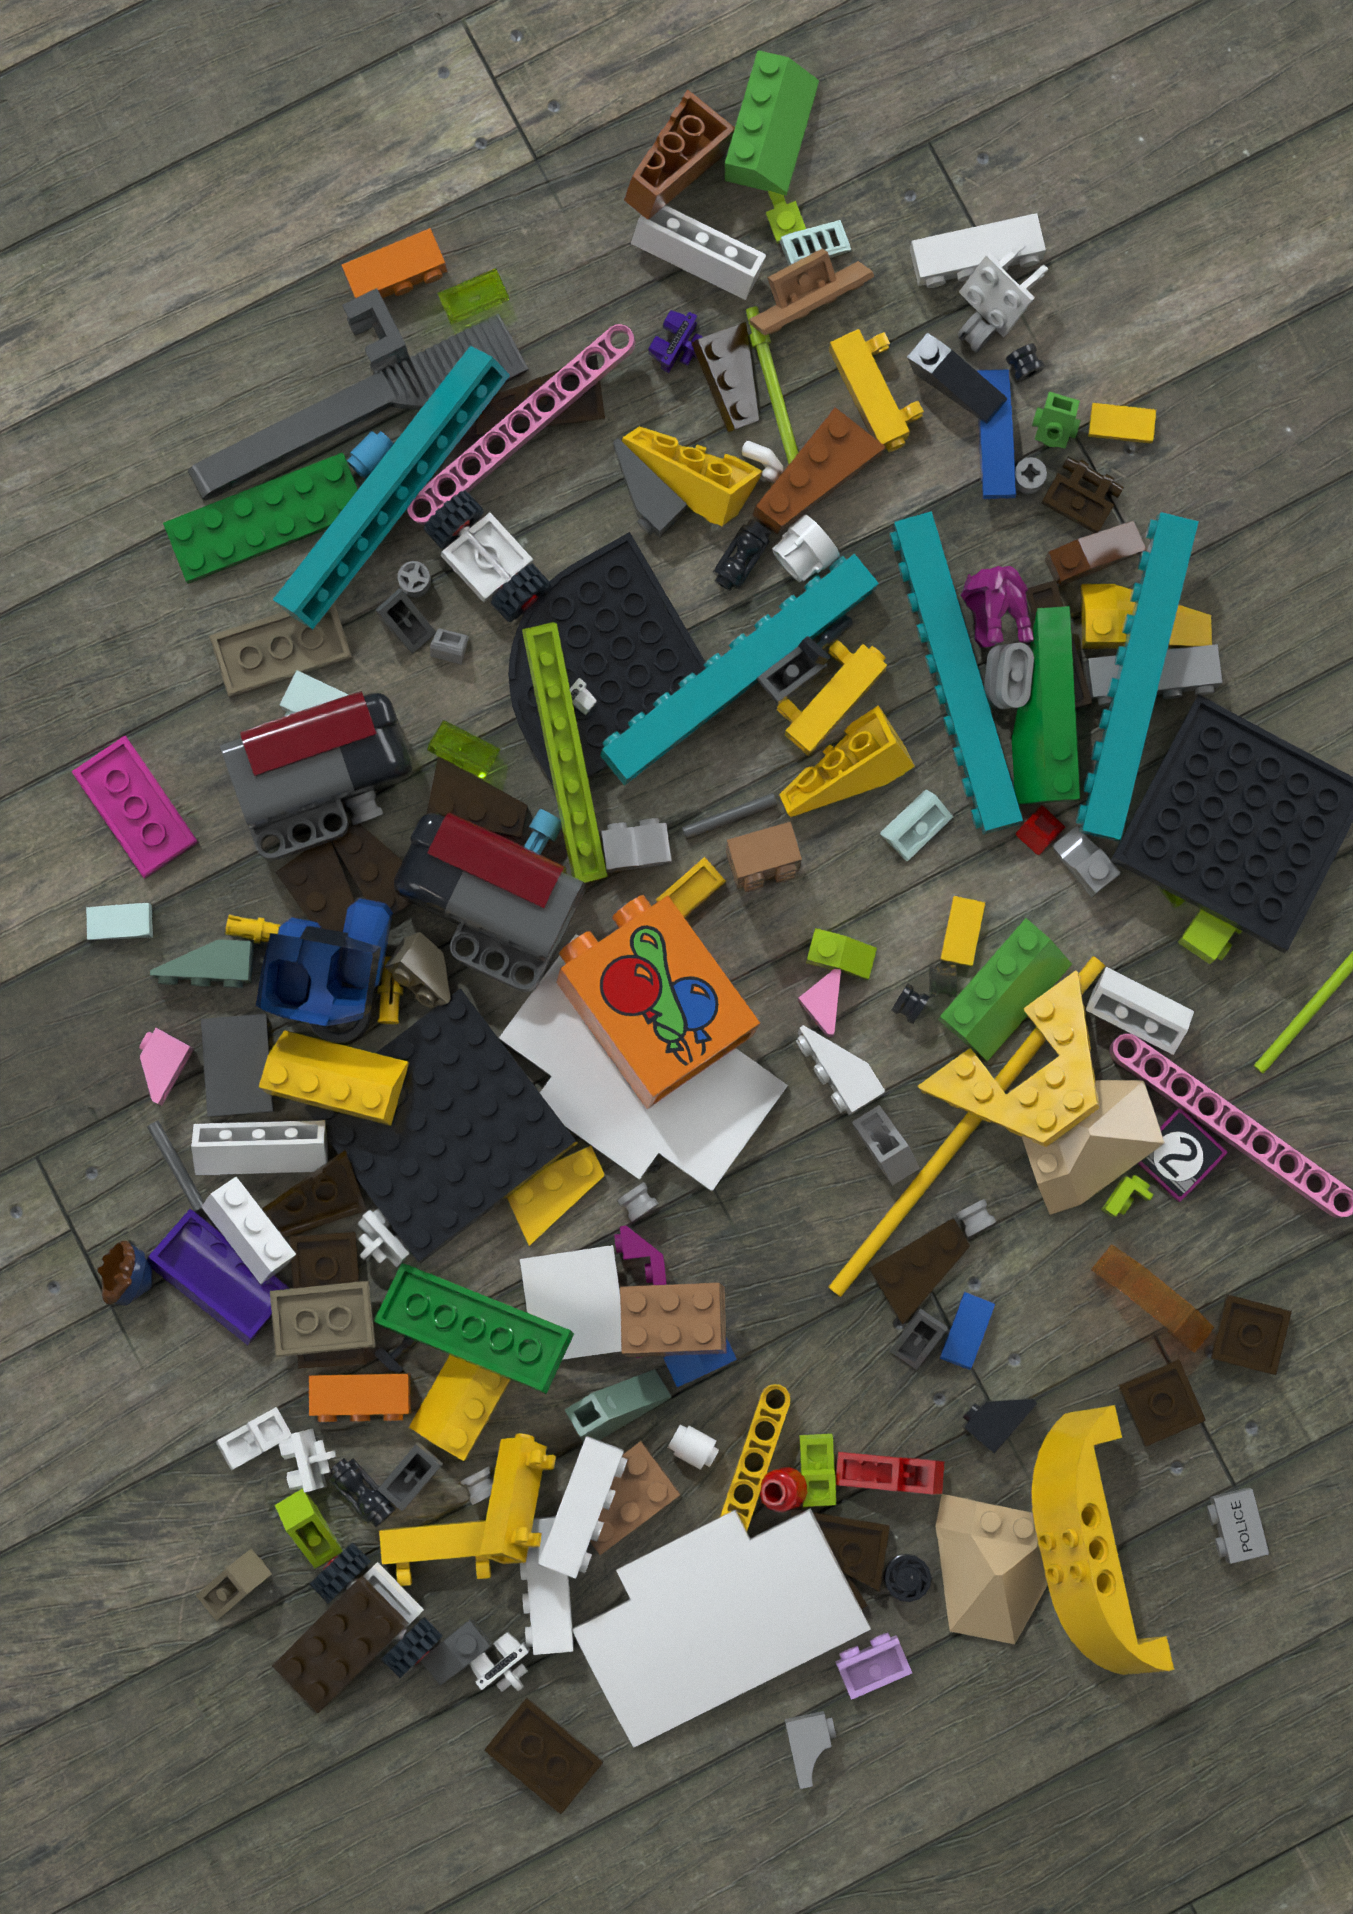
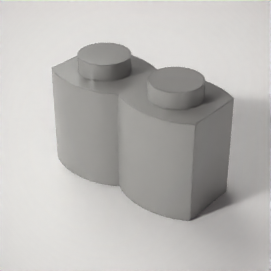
M651 818L639 821L640 826L627 827L625 822L607 825L608 830L602 831L606 872H619L671 864L667 824L659 823L658 818Z

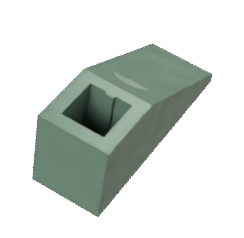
M215 940L150 970V976L158 978V984L178 985V979L191 980L192 986L210 987L211 981L224 982L223 987L243 988V983H252L254 944L251 941Z
M654 1369L593 1392L566 1408L565 1412L583 1443L586 1436L600 1441L672 1397Z

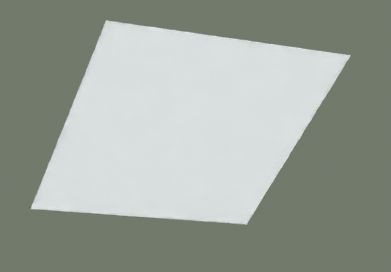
M613 1245L520 1259L527 1313L569 1329L574 1333L563 1359L621 1351L620 1290Z

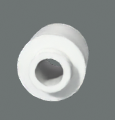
M681 1424L667 1447L674 1451L673 1455L700 1470L704 1464L710 1467L719 1449L714 1447L716 1440L691 1426L686 1428Z

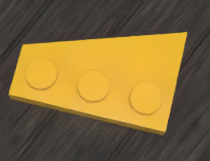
M592 1146L550 1164L507 1197L529 1246L605 1176Z

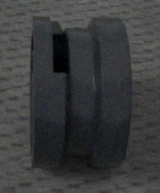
M906 1553L897 1555L889 1561L885 1568L884 1580L886 1588L892 1596L900 1601L912 1602L919 1600L926 1595L931 1585L930 1569L916 1555Z

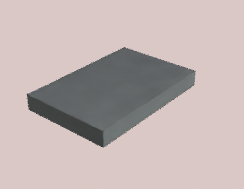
M267 1014L201 1019L208 1117L274 1112L273 1095L267 1094L259 1088L267 1056L270 1053Z

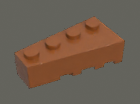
M687 89L680 104L675 108L666 126L661 130L652 148L649 149L633 174L624 201L649 220L727 153L735 127Z
M835 407L756 505L752 515L776 534H779L813 506L832 494L834 490L857 475L863 468L878 459L886 447Z

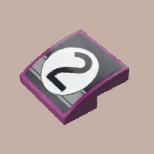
M1179 1107L1160 1127L1165 1143L1137 1163L1177 1202H1181L1228 1153Z

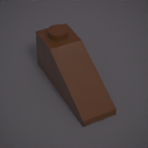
M1130 521L1053 549L1047 553L1045 562L1053 580H1056L1058 588H1061L1140 554L1147 549L1134 521Z

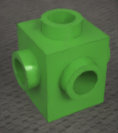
M1049 392L1044 409L1037 407L1032 426L1038 427L1034 440L1041 441L1049 447L1065 449L1069 437L1076 438L1081 420L1076 419V414L1080 401Z

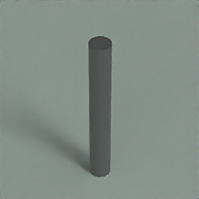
M771 793L682 827V830L687 840L776 806L777 802L774 794Z
M153 1122L147 1126L193 1210L195 1212L201 1210L204 1200L160 1122Z

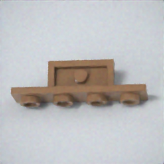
M822 248L767 277L776 305L750 318V324L763 335L778 332L787 323L806 317L810 311L823 304L832 303L838 296L849 290L860 288L864 285V282L874 277L873 271L857 261L834 273L829 254Z

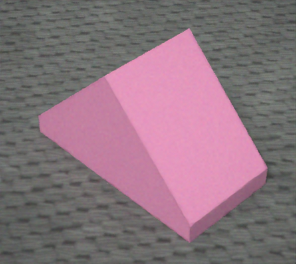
M833 969L798 998L801 1006L828 1037H833L835 1032L841 969Z

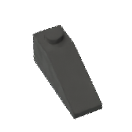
M617 437L613 442V448L636 515L639 518L637 523L647 534L651 535L654 532L661 538L687 512V504Z

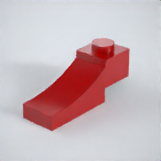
M838 1452L836 1485L924 1494H942L945 1461Z

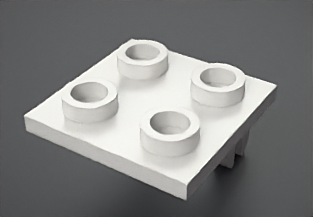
M1022 242L1017 244L1000 261L989 252L959 291L990 324L997 328L1002 337L1009 333L1035 297L1028 290L1049 270L1045 265H1042L1021 285L1004 270L1026 248Z

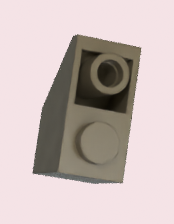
M421 932L404 937L385 965V968L393 974L392 976L396 982L412 991L416 995L418 1002L431 1009L438 1005L447 1004L451 998L444 953Z

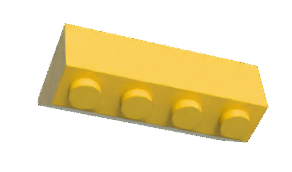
M284 1030L267 1056L259 1088L270 1095L391 1126L409 1062Z
M449 1355L409 1428L438 1447L465 1461L511 1380Z

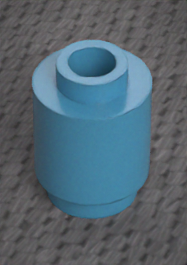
M371 431L350 452L351 457L347 460V463L358 475L365 479L393 446V442L383 432L380 431L378 434H375Z

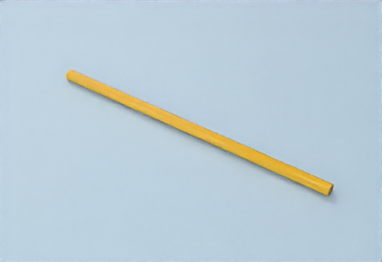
M1094 956L1091 957L1079 972L1082 995L1105 967ZM1035 1027L995 1077V1081L1004 1092L1046 1041L1037 1027ZM967 1112L828 1286L829 1289L839 1297L845 1293L973 1133L982 1119Z

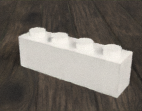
M666 205L649 220L642 215L640 216L631 241L632 245L744 300L747 299L757 281L766 254Z
M1037 213L912 240L910 253L918 286L927 285V288H935L946 283L945 280L958 278V281H967L989 252L1000 261L1020 242L1026 248L1004 270L1007 271L1009 266L1018 264L1021 267H1030L1038 264L1039 260L1043 259L1046 249Z
M325 1120L194 1124L191 1144L195 1175L314 1172L328 1162L329 1148Z
M586 1436L538 1562L539 1565L573 1578L577 1577L579 1571L582 1573L586 1572L592 1556L586 1550L590 1540L596 1542L604 1524L598 1521L602 1508L609 1510L616 1492L610 1489L614 1476L621 1478L628 1460L622 1457L624 1450Z
M556 1516L534 1518L531 1533H542L540 1547H529L526 1563H520L521 1580L528 1581V1593L523 1594L524 1614L530 1613L531 1627H525L526 1647H533V1655L574 1651L569 1577L538 1564Z

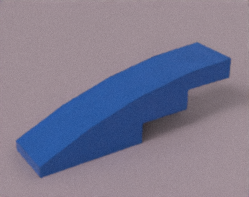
M1009 369L977 370L978 373L1007 397V401L987 424L978 418L983 499L1015 498V462Z

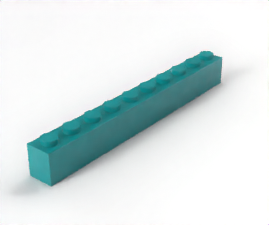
M472 346L466 350L273 598V601L291 617L312 630L315 628L510 377V374L492 356Z
M932 511L895 521L893 532L889 533L893 550H899L902 562L898 563L900 576L903 582L908 581L911 593L907 594L911 612L918 613L921 623L916 625L920 642H926L929 655H925V660L929 673L936 674L938 685L934 686L938 704H944L948 716L943 717L948 736L953 735L957 747L952 748L957 767L963 766L966 778L961 779L966 798L972 797L975 809L970 810L974 827L975 829L981 828L982 834L986 835L1020 825L1023 821Z
M1160 512L1155 520L1150 519L1145 538L1150 539L1148 552L1142 551L1138 570L1143 572L1140 583H1134L1130 601L1135 602L1132 615H1126L1122 633L1127 634L1124 647H1118L1114 663L1119 666L1117 678L1112 677L1108 686L1107 697L1112 699L1109 710H1103L1099 723V728L1104 729L1101 742L1096 741L1094 744L1091 760L1096 761L1094 772H1088L1083 791L1088 792L1086 805L1080 804L1076 817V823L1081 824L1079 829L1081 833L1113 841L1121 840L1199 521Z
M853 554L847 560L844 556L837 559L828 568L831 571L822 579L817 575L803 587L806 591L798 598L794 595L788 597L779 605L780 612L773 617L769 614L765 615L754 625L756 630L747 637L744 633L729 644L731 650L722 657L717 653L704 663L706 668L697 676L691 673L678 684L680 689L673 695L666 692L653 703L655 709L647 715L643 712L636 715L628 722L630 728L621 735L618 731L610 735L602 743L604 748L600 756L624 786L758 683V676L797 648L806 636L813 640L871 595L879 583L859 558Z

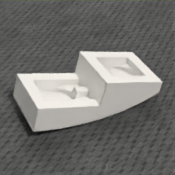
M275 1407L217 1440L216 1444L232 1471L290 1438L291 1432L279 1410Z

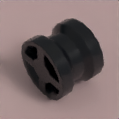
M1034 343L1025 345L1006 357L1008 365L1013 366L1016 371L1014 377L1017 382L1033 377L1046 367L1043 360L1038 359L1036 355L1037 348Z
M907 983L891 1011L895 1014L901 1013L905 1015L907 1021L914 1024L930 996L925 993L919 994L915 992L914 987Z

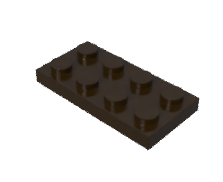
M357 1232L290 1237V1247L296 1253L291 1260L293 1289L360 1282ZM364 1348L297 1355L298 1369L365 1364Z
M362 1575L272 1667L319 1713L409 1622Z

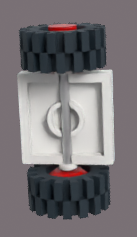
M466 490L461 491L457 495L455 494L450 501L447 500L443 507L435 511L436 514L428 519L429 521L424 525L423 530L441 549H444L441 557L484 603L493 596L490 603L508 623L512 622L514 619H518L521 614L523 615L526 609L544 594V591L551 586V582L532 563V557L490 512L478 521L484 513V509Z
M352 1542L338 1556L334 1557L309 1585L328 1604L347 1585L346 1589L348 1590L357 1581V1579L352 1580L371 1561ZM378 1562L364 1575L367 1581L409 1624L424 1610ZM425 1617L406 1635L404 1634L407 1631L404 1628L394 1638L396 1641L399 1639L400 1641L381 1659L399 1678L413 1665L418 1664L430 1652L429 1650L443 1636Z

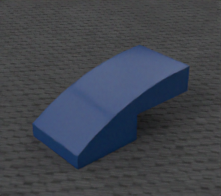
M964 1292L952 1326L949 1329L940 1359L971 1370L992 1315L994 1303Z

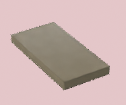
M335 602L313 630L291 617L285 611L209 636L229 698L291 679L296 670L307 674L353 659Z

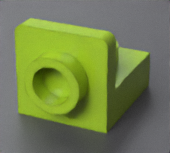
M1135 1175L1132 1179L1127 1176L1122 1177L1101 1210L1111 1217H1116L1118 1213L1124 1215L1134 1201V1198L1130 1196L1132 1192L1145 1201H1150L1154 1194L1148 1191L1150 1185Z

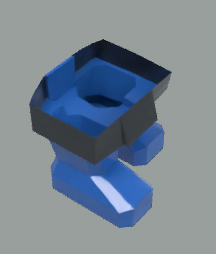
M358 899L347 909L343 932L321 928L318 922L292 917L279 927L278 934L270 933L261 969L256 1006L279 1017L323 1026L342 1024L364 1018L371 1010L374 988L379 985L382 978L393 915L388 905L382 902ZM342 982L352 984L356 988L343 986Z

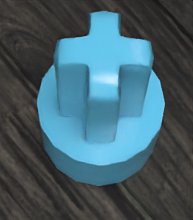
M539 809L529 826L533 832L524 847L541 854L548 840L554 842L562 829L561 820L549 812Z

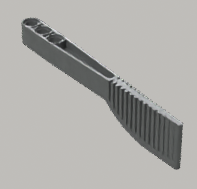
M496 314L457 333L455 336L449 337L447 340L441 341L439 344L433 345L431 348L425 349L423 352L417 353L415 356L409 357L407 360L401 361L399 364L393 365L391 368H386L384 372L380 371L199 461L189 468L188 473L202 500H209L286 462L389 407L421 410L470 346L492 356L510 374L506 382L527 372L529 368L501 316Z

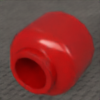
M782 1467L766 1473L761 1482L759 1496L767 1509L774 1512H787L799 1507L805 1501L808 1493L807 1483L804 1476L798 1470L791 1467Z

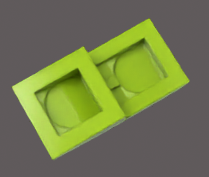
M799 1435L801 1474L806 1480L808 1491L803 1507L836 1505L833 1435Z

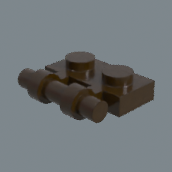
M1068 456L1062 467L1072 472V476L1068 479L1058 473L1041 504L1091 532L1097 533L1102 528L1114 506L1113 503L1104 499L1106 493H1109L1119 498L1124 487L1114 482V477L1108 474L1103 476L1089 468V463L1083 460L1078 462ZM1081 478L1097 486L1096 492L1093 493L1080 486L1078 483Z

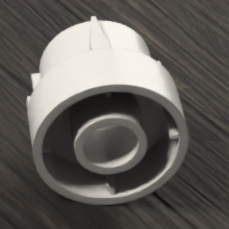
M805 514L788 528V531L782 535L783 539L772 548L780 564L798 582L805 581L815 572L819 573L821 570H825L840 557L837 547L829 536L813 519Z

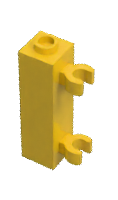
M857 329L831 341L829 352L870 435L883 444L888 452H893L906 444L905 440L908 439L910 432L906 424L923 417L922 413L924 411L919 401H915L899 410L873 358V355L889 349L888 345H890V342L885 332L865 342L860 330Z
M836 640L828 649V654L841 663L843 667L802 712L789 699L780 702L776 710L791 722V725L785 730V736L807 756L812 754L886 671L887 664L884 663L886 658L875 647L871 646L868 649L862 644L852 654L840 641Z
M518 1433L515 1434V1438H506L500 1441L479 1555L502 1564L526 1563L528 1548L540 1547L542 1533H531L542 1471L554 1469L556 1456L546 1455L547 1446L535 1442V1437L528 1434Z
M486 1520L381 1529L379 1534L382 1564L396 1563L397 1582L400 1586L412 1584L410 1562L475 1556L477 1579L490 1578V1559L479 1555Z

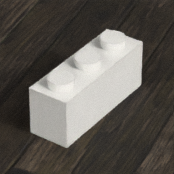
M1108 967L1105 968L1093 989L1086 1007V1011L1173 1055L1186 1035L1194 1013L1193 1010Z
M234 1177L212 1192L201 1206L260 1284L284 1269L296 1255L237 1177Z

